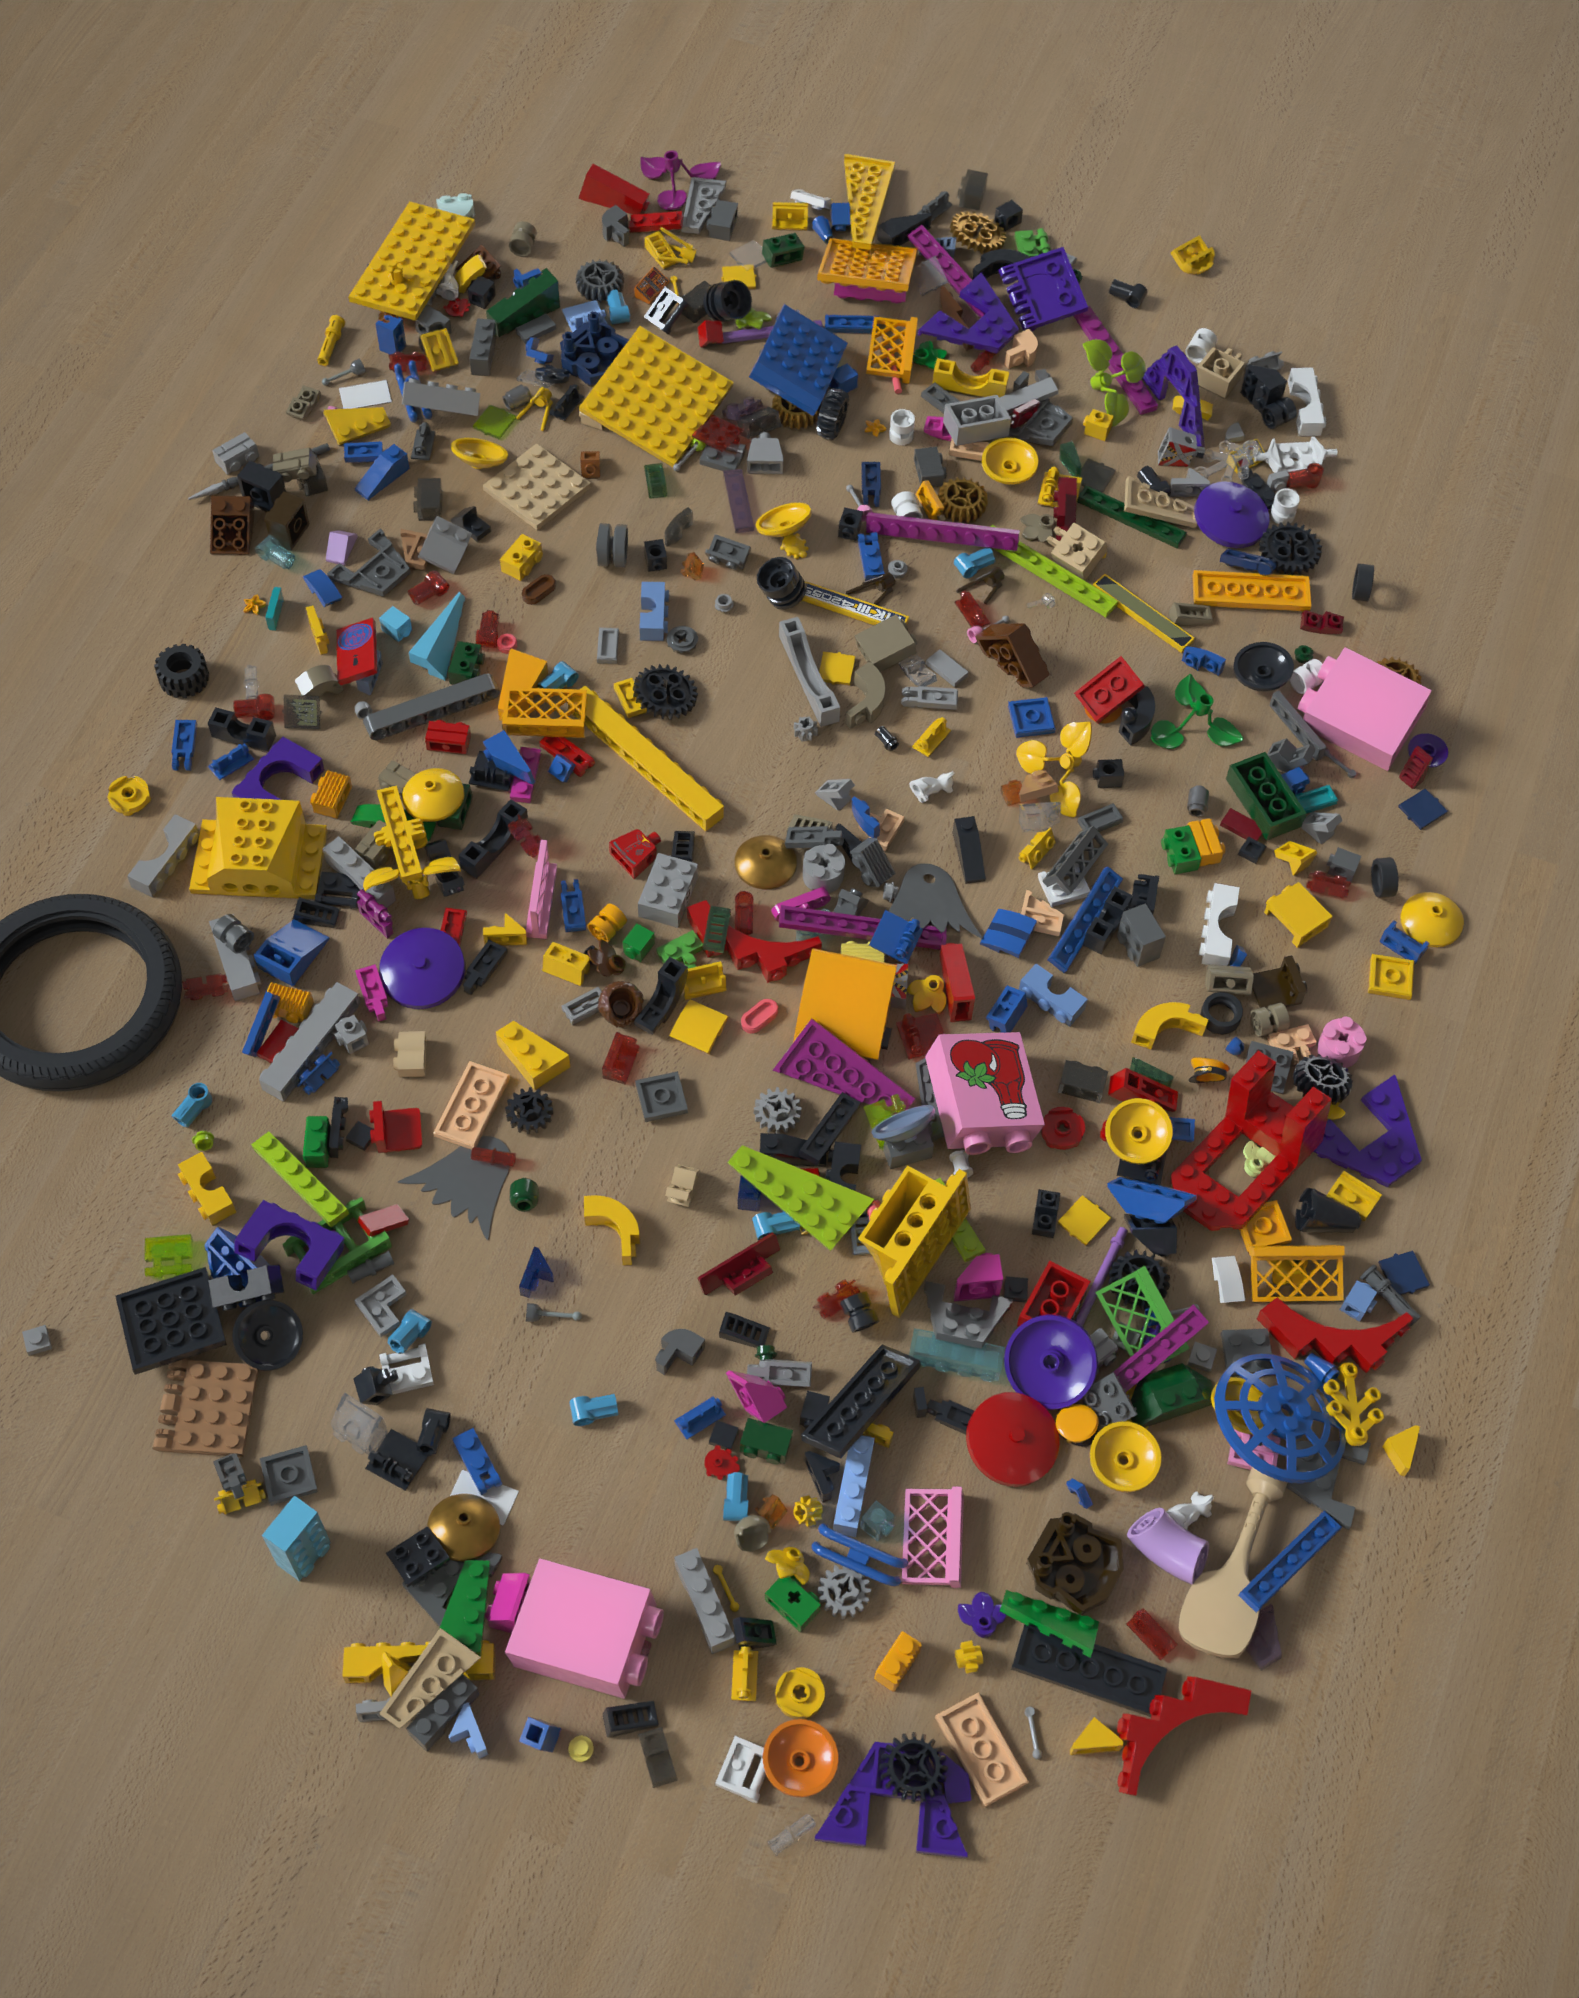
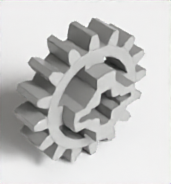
M776 1087L775 1092L767 1089V1095L761 1093L760 1100H755V1121L760 1122L761 1129L768 1127V1133L772 1129L776 1131V1134H779L781 1129L787 1133L788 1127L794 1129L795 1122L800 1121V1100H794V1093L788 1095V1089L786 1088L783 1092H780L779 1087Z
M835 1565L833 1573L826 1570V1578L820 1579L822 1586L818 1587V1593L823 1594L819 1598L820 1603L826 1602L824 1610L832 1609L833 1617L837 1613H841L842 1619H845L846 1613H850L853 1618L855 1617V1610L862 1613L864 1609L862 1604L868 1605L869 1599L865 1597L871 1594V1589L866 1588L869 1585V1580H862L864 1575L848 1570L844 1566L843 1569L839 1570L838 1566ZM854 1581L859 1585L860 1592L859 1589L855 1588ZM848 1584V1592H846L845 1595H843L840 1599V1592L843 1591V1589L846 1588ZM828 1591H830V1593L834 1595V1602L830 1598ZM853 1603L852 1605L844 1606L845 1604Z

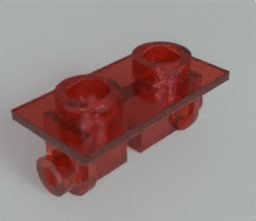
M395 352L388 354L391 362L389 363V370H393V372H395L394 365L397 363L401 365L402 372H406V365H409L411 360L416 362L417 372L427 370L426 354L421 352H413L412 354Z
M966 590L962 591L960 599L954 601L970 627H983L990 624V621L972 594Z
M517 815L519 821L511 822L508 825L509 831L517 841L525 838L520 845L526 854L533 858L538 855L540 842L543 839L539 834L534 835L531 831L533 827L527 818L523 820L520 815Z
M1314 871V873L1310 872L1308 878L1312 880L1307 881L1306 888L1311 892L1324 894L1325 888L1329 887V896L1342 899L1343 897L1347 898L1349 890L1345 888L1349 887L1352 882L1347 881V878L1343 876L1332 878L1326 876L1324 872Z
M226 974L207 975L206 984H203L202 976L187 978L186 981H182L183 990L188 989V991H185L184 999L199 1000L204 995L212 994L213 997L224 995L229 989V984L224 985V983H227Z
M844 1279L834 1286L836 1290L831 1294L826 1292L816 1299L818 1303L813 1308L820 1307L821 1311L819 1313L823 1319H830L842 1309L838 1303L839 1300L842 1301L860 1293L857 1286L853 1287L851 1285L856 1280L847 1281Z
M1144 1608L1139 1609L1133 1615V1618L1126 1623L1160 1661L1178 1645Z

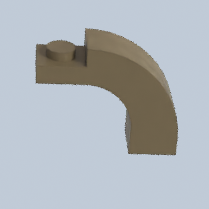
M871 662L855 671L854 684L866 697L846 712L845 724L850 729L862 724L865 719L872 723L878 718L883 709L885 682L880 671Z

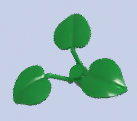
M1192 674L1183 678L1175 689V698L1178 703L1183 706L1190 705L1193 708L1192 712L1177 729L1172 722L1167 720L1157 721L1151 729V739L1156 745L1165 749H1175L1184 741V737L1179 731L1182 730L1194 714L1197 716L1208 714V725L1210 728L1207 734L1213 743L1219 746H1230L1243 741L1241 733L1228 720L1216 717L1212 722L1213 710L1210 708L1214 703L1213 697L1205 692Z

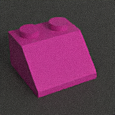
M983 1253L975 1257L957 1279L953 1296L954 1302L992 1298V1295H1000L1003 1274L999 1254Z
M730 1370L726 1372L745 1411L763 1423L787 1408L784 1402L785 1395L778 1386L774 1387L770 1381Z
M503 1574L501 1581H496L493 1595L496 1596L493 1604L488 1605L485 1615L490 1628L508 1633L513 1632L531 1582L529 1574Z

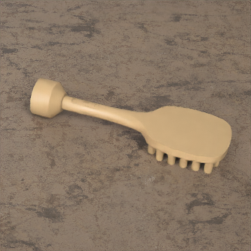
M1253 1467L1251 1468L1246 1484L1254 1499L1237 1545L1222 1568L1206 1571L1195 1580L1182 1606L1179 1619V1633L1182 1639L1194 1649L1222 1659H1237L1248 1647L1258 1622L1259 1611L1256 1613L1238 1595L1250 1583L1248 1578L1250 1553L1267 1503L1282 1498L1288 1482L1273 1479Z

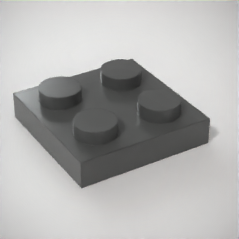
M678 1071L635 1080L645 1122L688 1113Z
M1268 1328L1222 1330L1221 1332L1226 1370L1238 1359L1248 1355L1272 1354ZM1264 1360L1249 1361L1240 1366L1251 1374L1262 1369L1273 1368L1271 1361Z
M307 1445L260 1458L270 1505L291 1500L294 1496L299 1498L318 1492Z

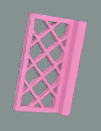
M541 840L538 861L535 866L526 925V936L528 938L547 939L557 864L549 862L547 840Z
M962 1487L905 1490L903 1558L908 1560L909 1556L912 1560L906 1568H902V1584L951 1585V1588H961L964 1506ZM911 1496H921L926 1502L916 1510L911 1505ZM938 1496H948V1504L941 1510L932 1503ZM930 1505L937 1514L928 1522L920 1513ZM918 1516L925 1525L915 1533L910 1528V1522ZM942 1517L947 1522V1527L939 1534L931 1525ZM929 1528L937 1537L926 1545L919 1536ZM946 1534H947V1541L943 1538V1536H945ZM917 1540L924 1549L914 1557L909 1551V1546ZM939 1540L946 1545V1551L940 1557L931 1550ZM928 1551L936 1560L926 1569L918 1560ZM914 1563L924 1571L917 1578H908V1569ZM940 1563L946 1569L945 1578H935L930 1571Z

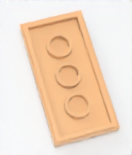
M469 1061L433 1132L434 1137L475 1151L510 1080V1075Z
M979 1692L935 1715V1719L964 1771L968 1773L969 1781L984 1808L1029 1783Z

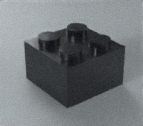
M249 461L237 475L242 496H250L254 501V507L265 512L272 509L275 500L281 496L283 491L286 492L283 475L264 467L262 464Z

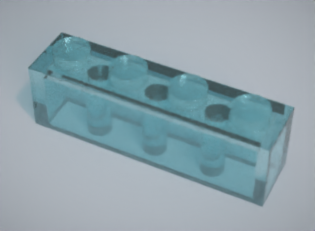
M914 1328L909 1356L919 1359L921 1367H933L940 1372H957L960 1376L964 1377L976 1376L984 1381L992 1382L994 1380L999 1381L1005 1347L985 1343L982 1349L937 1340L934 1332Z

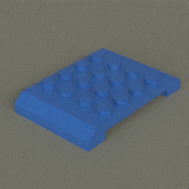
M784 304L749 378L813 416L825 396L848 342Z

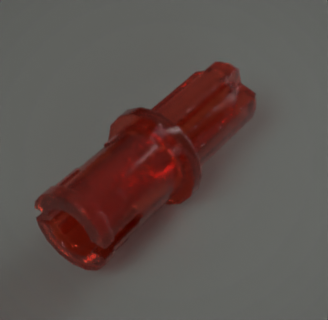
M987 350L980 352L978 358L970 366L972 372L979 373L985 365L991 363V359L997 353Z
M473 1147L471 1159L491 1163L492 1166L500 1164L514 1167L516 1153L497 1151V1148L490 1150Z

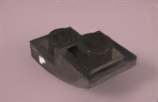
M689 507L675 516L665 530V545L667 547L677 543L682 538V530L688 529L693 525V511Z

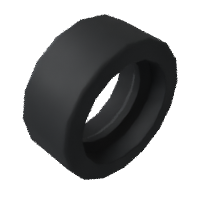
M1358 563L1352 588L1353 600L1369 601L1374 580V565Z
M1391 857L1376 858L1372 863L1371 882L1373 891L1378 898L1394 897L1398 891V869L1394 859Z
M1217 992L1206 998L1200 1015L1209 1019L1206 1025L1207 1030L1214 1034H1230L1237 1029L1241 1022L1243 1007L1235 996L1225 992ZM1213 1005H1224L1232 1010L1234 1018L1229 1022L1218 1021L1210 1015L1209 1009Z

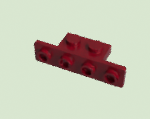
M1059 477L1058 490H1054V502H1057V507H1054L1053 518H1057L1056 527L1066 532L1073 523H1076L1077 478ZM1056 534V540L1060 541L1062 538Z
M773 1232L700 1275L698 1282L704 1295L725 1285L736 1296L773 1273L772 1267L765 1259L780 1251L776 1235Z

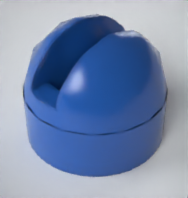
M1235 1037L1225 1050L1232 1055L1238 1056L1244 1051V1043L1238 1037Z

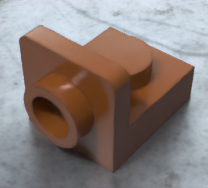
M600 451L581 452V476L583 478H599Z

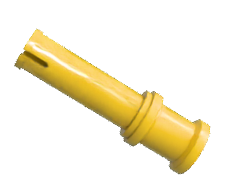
M332 315L329 319L330 325L325 330L326 338L317 358L318 364L322 366L329 364L335 343L341 338V330L346 324L341 316Z

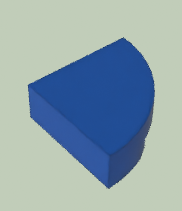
M1236 945L1230 959V966L1241 967L1247 956L1243 947Z
M1073 1478L1066 1482L1071 1493L1076 1492L1080 1500L1078 1503L1087 1509L1093 1505L1084 1484Z

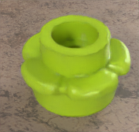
M200 1131L192 1138V1143L195 1144L197 1150L207 1151L213 1147L214 1135L207 1131Z

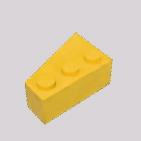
M512 1021L496 1031L498 1046L534 1090L570 1068V1058L567 1053L519 1023Z

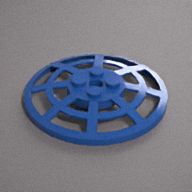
M1254 1354L1238 1359L1220 1377L1214 1399L1217 1421L1222 1433L1234 1451L1251 1467L1262 1474L1288 1483L1313 1482L1324 1477L1334 1469L1341 1460L1345 1450L1346 1429L1334 1417L1329 1415L1324 1401L1316 1390L1319 1389L1329 1403L1334 1398L1325 1393L1323 1389L1324 1383L1300 1364L1277 1355ZM1264 1360L1271 1361L1273 1368L1262 1369L1251 1374L1240 1366L1249 1361ZM1281 1364L1298 1371L1311 1382L1307 1383L1299 1376L1283 1370ZM1236 1373L1246 1380L1241 1388L1239 1401H1225L1228 1381L1231 1375ZM1267 1375H1276L1278 1385L1268 1387L1259 1378ZM1286 1377L1295 1380L1305 1388L1298 1392L1288 1387ZM1251 1385H1254L1263 1393L1258 1402L1248 1401ZM1311 1394L1318 1402L1322 1413L1311 1409L1310 1404L1306 1400ZM1281 1408L1287 1410L1290 1416L1284 1415ZM1227 1410H1241L1245 1424L1254 1435L1246 1444L1243 1443L1234 1430ZM1249 1410L1258 1411L1260 1420L1264 1425L1260 1430L1254 1423ZM1313 1420L1324 1423L1321 1439L1311 1429ZM1331 1426L1339 1428L1340 1433L1339 1448L1333 1458L1324 1446L1330 1436ZM1272 1433L1279 1438L1286 1439L1287 1448L1276 1444L1267 1436ZM1305 1435L1314 1445L1307 1449L1297 1450L1296 1439ZM1262 1443L1270 1450L1287 1456V1470L1267 1463L1252 1451ZM1319 1452L1326 1463L1325 1466L1314 1471L1296 1472V1458L1309 1457Z

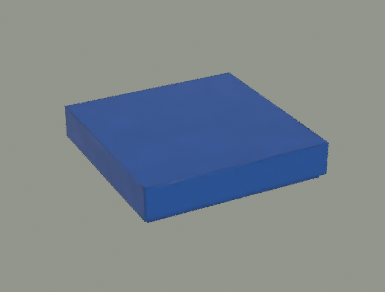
M1048 697L1008 702L1016 738L1055 733L1056 728Z

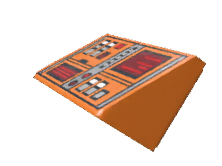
M653 267L635 286V298L651 304L663 288L669 284V280L656 267Z

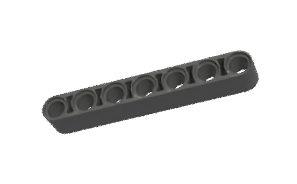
M483 674L367 715L363 720V724L371 740L377 741L429 723V721H434L491 701L499 696L500 690L491 674Z

